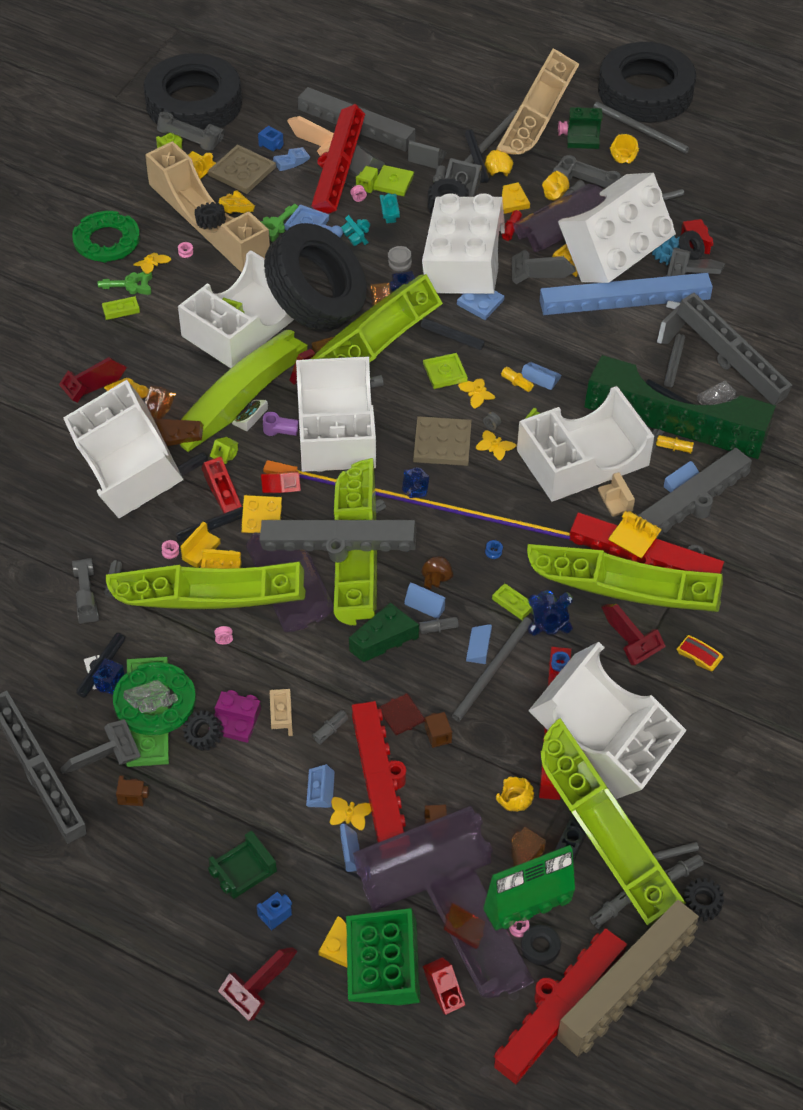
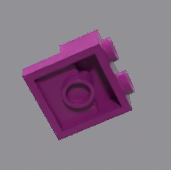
M228 690L227 693L221 691L215 706L214 716L222 722L221 725L224 727V730L221 731L223 737L248 743L260 714L261 704L257 697L253 695L243 697L233 690Z

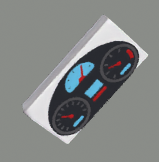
M253 400L232 424L248 431L268 410L267 401Z

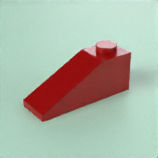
M222 457L204 462L201 469L223 513L242 507Z

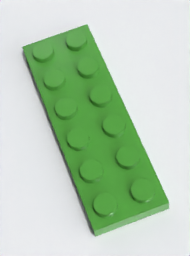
M168 658L127 659V674L136 670L137 666L152 662L168 663ZM150 684L143 687L135 697V705L138 710L150 716L162 714L168 709V687L162 684ZM130 730L141 757L138 760L128 762L127 767L169 764V733L143 735Z

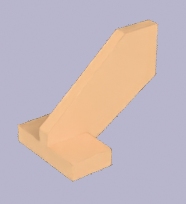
M301 116L287 120L296 137L321 146L317 150L320 156L329 151L334 133Z

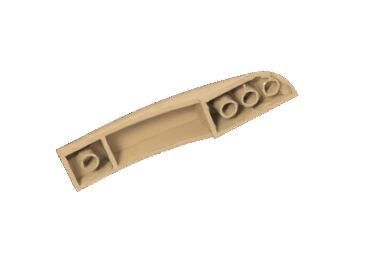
M554 48L552 49L501 139L497 150L507 154H522L535 146L579 63Z

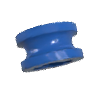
M492 540L486 544L485 554L488 558L497 559L502 555L503 546L499 541Z
M556 652L552 656L551 667L555 671L560 672L569 662V655L565 652Z

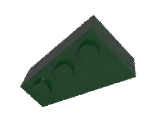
M389 603L349 637V651L362 662H366L386 653V650L395 646L398 648L406 641L418 639L419 624L392 603Z

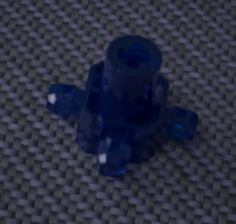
M542 591L538 596L532 595L528 599L532 607L534 620L529 625L528 631L533 636L538 635L542 630L547 634H556L559 630L563 633L572 631L573 627L569 622L567 607L573 602V597L569 593H564L558 599L553 592Z

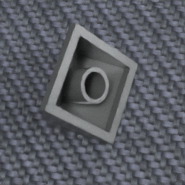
M409 140V162L435 169L441 165L447 152L440 148Z
M356 144L349 171L357 176L364 170L365 166L380 169L385 163L366 148Z
M450 158L445 178L461 181L469 189V197H474L481 184V165Z

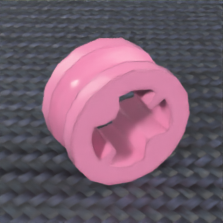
M558 121V135H567V121H564V123Z
M356 185L350 191L356 202L364 200L367 196L362 185Z
M189 242L180 243L178 246L179 256L183 258L191 257L193 255V245Z
M173 540L165 541L162 544V555L167 559L177 557L179 554L178 543Z
M221 626L215 630V641L218 644L224 645L232 642L233 635L230 627Z
M516 921L509 928L510 933L515 937H523L524 933L529 929V921ZM517 923H522V926L525 927H522L521 930H517L516 925Z

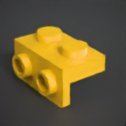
M216 549L202 550L201 568H241L240 552Z

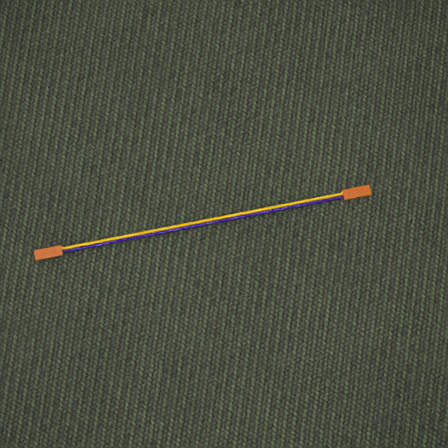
M269 460L266 461L263 468L264 473L298 471L299 478L334 486L337 480L298 470V467ZM375 488V495L570 540L569 532Z

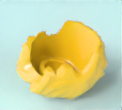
M619 134L616 136L610 147L611 155L618 163L627 162L628 164L634 161L639 152L638 141L635 137L629 134Z
M493 150L486 156L485 166L491 176L498 172H503L505 176H508L512 170L513 160L507 153Z
M554 171L542 184L545 197L553 201L560 199L569 189L567 176L559 171Z
M508 777L503 780L502 794L498 793L496 795L498 803L507 811L518 812L527 809L534 799L531 783L526 778Z

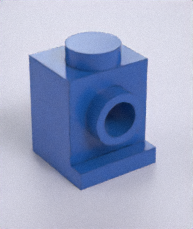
M267 126L258 133L260 147L264 146L271 151L283 147V133Z
M276 892L265 902L257 905V914L272 931L292 915V902L287 895L281 896Z

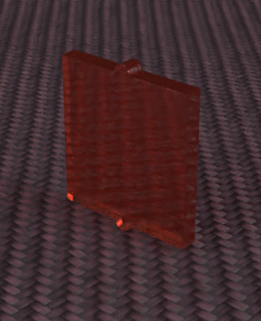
M408 694L391 699L390 702L378 707V709L381 708L382 716L395 735L412 730L413 727L425 722L424 717Z
M452 903L449 912L445 915L446 922L443 930L477 949L481 938L484 936L482 932L485 922Z

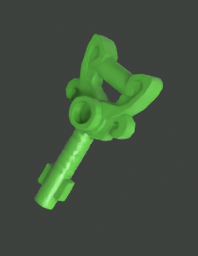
M296 204L288 206L279 217H264L263 221H261L269 229L271 242L277 239L279 233L285 232L283 221L298 208Z
M132 272L125 277V280L110 281V279H103V281H98V288L125 287L130 294L138 292L150 295L151 288L148 285V281L152 279V272L149 274Z

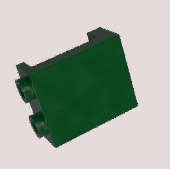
M570 107L567 148L599 149L600 127L603 118L602 108Z
M253 831L245 834V842L215 860L213 856L208 858V870L214 879L216 877L219 879L223 892L225 894L229 893L233 899L277 872L276 861Z

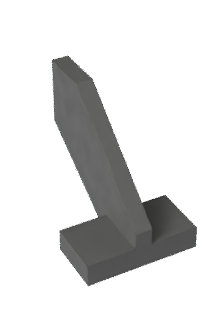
M675 247L667 276L685 275L686 272L721 274L725 263L712 259L689 260L690 251Z
M523 250L512 257V281L515 284L527 278H565L576 272L575 267L564 256L529 259V253Z
M668 300L666 307L674 310L661 322L657 343L669 344L686 323L677 314L680 306L679 302Z
M126 720L108 723L104 728L110 742L70 758L60 768L62 774L79 770L115 753L119 764L138 760L141 756Z

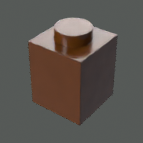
M445 712L426 716L425 730L432 748L452 743V730Z

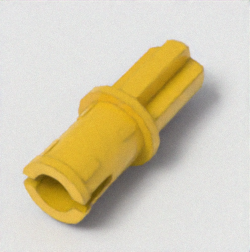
M509 367L504 368L501 376L512 382L514 386L518 385L527 392H530L534 386L521 373H517Z
M658 435L656 441L657 446L690 454L694 442L679 440L678 437L670 438Z

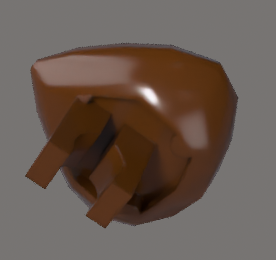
M435 556L424 563L422 567V576L425 578L424 587L428 590L431 589L432 585L437 588L440 582L453 578L451 565L445 557Z

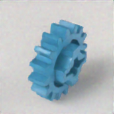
M672 236L654 249L652 255H655V260L660 259V263L666 262V265H668L671 261L673 249L675 247L679 248L680 237L675 238V236Z

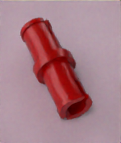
M513 211L510 219L507 220L505 233H502L504 240H511L514 232L518 229V223L522 217L520 211Z

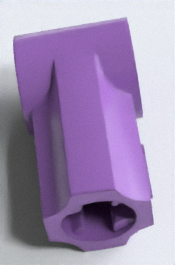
M275 412L264 414L263 432L266 435L274 436L277 433L296 436L298 434L299 420L282 418Z

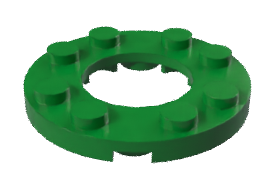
M101 211L81 219V223L74 227L72 238L74 247L79 254L85 258L105 263L123 259L130 254L139 243L140 232L136 221L130 216L120 215L117 211ZM104 227L116 228L123 234L119 243H115L111 247H105V245L100 247L98 244L92 243L90 237L93 232Z
M163 662L142 664L137 666V669L131 673H126L117 683L113 694L114 710L119 721L125 719L131 731L143 735H162L179 728L191 716L196 703L195 688L192 680L179 667ZM150 684H162L169 687L175 695L172 707L160 715L150 716L139 711L135 705V697L143 687Z

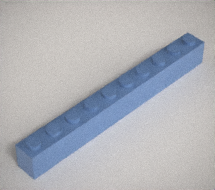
M708 273L541 288L540 305L543 315L666 304L668 300L681 302L682 299L692 293L697 294L702 300H708L711 298L713 286Z

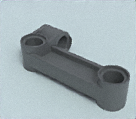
M168 112L159 113L157 130L159 132L176 134L200 144V147L204 150H213L224 137L225 130L212 124H208L205 130L174 119L173 115Z
M571 155L564 156L553 170V172L559 171L567 176L568 180L574 176L602 186L605 189L621 177L617 171L608 172L577 161Z
M92 558L73 560L74 577H79L80 590L76 593L79 624L99 621L98 608L95 603L94 594L91 592L89 577L94 575Z

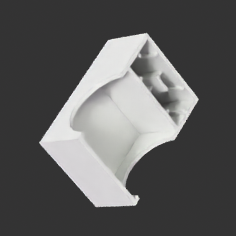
M654 173L626 174L599 193L600 196L606 197L600 205L583 214L562 218L558 221L581 282L609 283L676 234Z
M445 194L442 197H436L422 264L424 274H427L437 293L494 294L498 273L499 231L505 233L502 197H492L489 194H478L475 197H459L456 194Z
M251 250L246 254V262L241 275L228 290L216 294L212 292L210 285L207 283L178 306L181 336L230 368L265 344L294 319L280 307L268 287L264 272V258ZM223 297L241 302L245 314L222 300Z
M369 357L296 360L302 472L350 469L352 464L370 458L374 459V468H376V436L373 405H371Z
M125 380L64 417V421L77 449L86 459L101 485L102 490H97L98 495L118 518L139 508L142 504L169 490L183 480L147 405L128 380Z
M616 386L610 389L608 397L599 408L582 418L566 419L561 416V409L557 407L519 421L517 451L551 502L612 480V475L620 472L622 476L649 466L654 435Z
M597 642L574 654L529 709V712L547 730L561 718L613 796L618 799L644 788L686 732V729L652 695L639 696L617 685L607 675L600 663L599 655L604 647L600 642Z

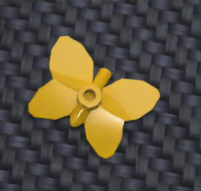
M152 253L147 255L144 260L133 265L141 266L142 271L149 274L153 271L154 265L158 266V263H168L171 261V258L167 255Z
M476 379L474 382L467 381L458 385L460 390L469 392L468 396H472L471 406L474 409L479 407L484 400L495 399L492 393L486 391L487 388L484 387L483 379Z
M485 430L482 435L483 440L477 444L476 449L480 451L489 450L501 461L505 456V451H510L517 447V445L509 441L500 442L502 440L500 437L496 439L492 432Z
M332 798L331 804L335 812L330 819L331 825L341 824L344 821L349 824L351 821L352 825L358 830L365 828L364 817L371 813L370 803H361L354 807V802H350L348 806L347 801L342 798Z

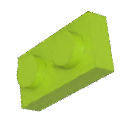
M136 296L102 303L106 320L140 313Z
M503 584L492 595V600L521 620L535 609L533 602L507 584Z

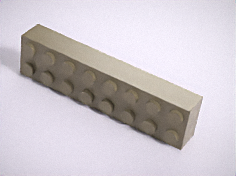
M677 900L560 1020L557 1039L577 1057L582 1052L587 1053L593 1047V1041L598 1036L601 1038L609 1029L608 1025L612 1021L617 1022L624 1013L623 1009L627 1005L631 1007L636 1002L640 991L643 990L645 992L653 983L652 979L656 975L661 976L667 968L666 964L670 960L675 961L681 953L680 949L684 945L688 947L695 939L694 933L698 929L696 924L699 916L681 901Z

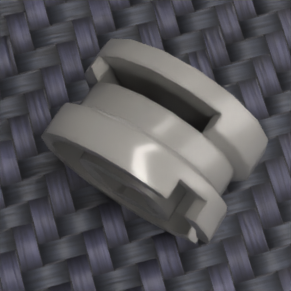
M396 246L389 250L388 262L391 269L405 271L411 267V251L407 247Z

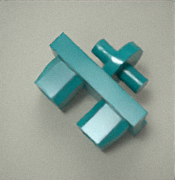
M396 194L380 195L383 219H386V223H395L396 218L400 217Z
M348 215L345 218L347 223L341 227L344 235L347 237L353 233L348 237L353 246L361 242L364 245L368 244L369 242L364 237V232H369L370 223L368 220L358 219L356 224Z

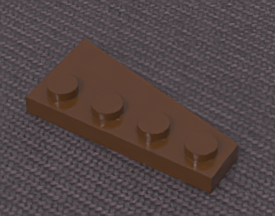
M154 419L166 446L202 440L204 425L201 421Z

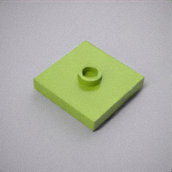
M383 165L373 185V190L405 196L414 177V172Z
M457 353L423 360L424 368L433 389L467 382L468 380Z

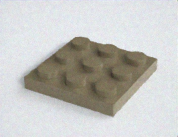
M236 145L208 170V176L248 194L276 168V162L240 145Z
M417 416L413 462L468 466L472 420Z

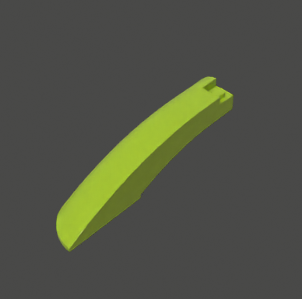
M427 274L419 275L408 284L402 285L337 334L311 359L369 357V363L373 361L381 351L402 333L443 304Z
M284 330L244 357L218 379L183 416L181 420L201 421L204 426L202 440L181 443L180 446L189 452L233 422L237 415L263 388L295 364L298 354L306 351L308 345L294 338V331Z
M373 458L352 464L349 470L346 472L342 471L338 476L335 484V520H376ZM377 550L348 551V556L344 561L335 562L334 614L342 623L357 625V620L374 617L375 610L377 609Z
M528 544L527 553L533 569L541 576L555 582L587 592L641 604L718 612L720 609V597L723 587L722 574L683 571L647 565L604 553V550Z
M300 562L231 569L193 568L174 565L106 575L107 587L118 601L128 605L172 609L240 608L303 600L306 594L304 588V569Z
M559 718L549 728L544 737L541 751L543 768L647 926H652L677 900L683 904H686V902L562 719Z

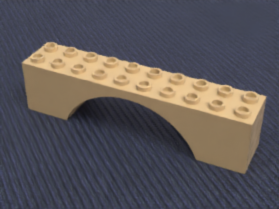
M172 141L145 154L149 185L239 271H243L246 254L250 250L265 259L266 252L270 246L269 229L249 211L236 218L225 213V223L217 226V228L203 229L197 226L194 210L198 206L201 207V204L206 205L207 202L211 204L214 200L203 186L192 159Z

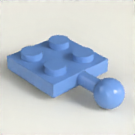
M299 205L284 224L285 230L296 224L312 223L332 231L338 237H341L343 234L340 226L330 227L326 225L329 221V214L303 205Z
M495 290L494 294L461 293L463 295L457 300V305L486 320L504 301V295Z

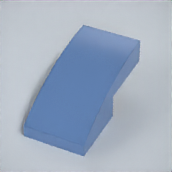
M301 147L289 149L287 155L274 156L273 161L276 162V167L279 171H283L303 164L310 159V156Z

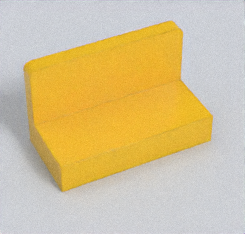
M202 522L181 545L182 560L196 568H199L202 564L203 549H216L221 544L220 538L208 532L207 523Z

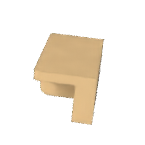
M620 472L612 475L611 484L598 487V492L611 516L624 514L625 511H633L635 499Z
M290 689L270 690L271 729L288 728V735L293 736Z

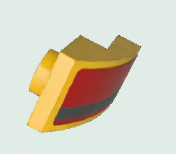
M690 635L677 648L680 655L694 660L697 666L711 672L723 659V655L717 650Z

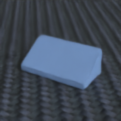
M533 362L525 364L521 372L528 381L549 390L553 389L561 378V374Z
M689 461L666 477L664 488L671 493L697 475L699 471L694 463Z
M410 583L404 604L429 616L439 618L445 610V597Z
M492 625L472 628L466 658L467 662L486 664Z
M327 764L309 769L307 807H332L331 801L333 798L335 773Z
M341 824L340 836L346 871L362 870L357 833L346 824Z

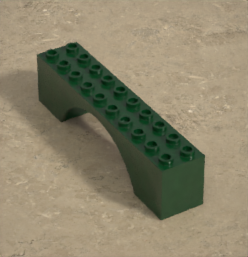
M604 355L599 359L589 379L584 408L595 411L604 403L610 393V389L617 386L646 426L729 451L737 448L746 456L759 459L776 405L741 395L731 401L715 405H695L679 402L658 393L647 385L639 375L635 364Z

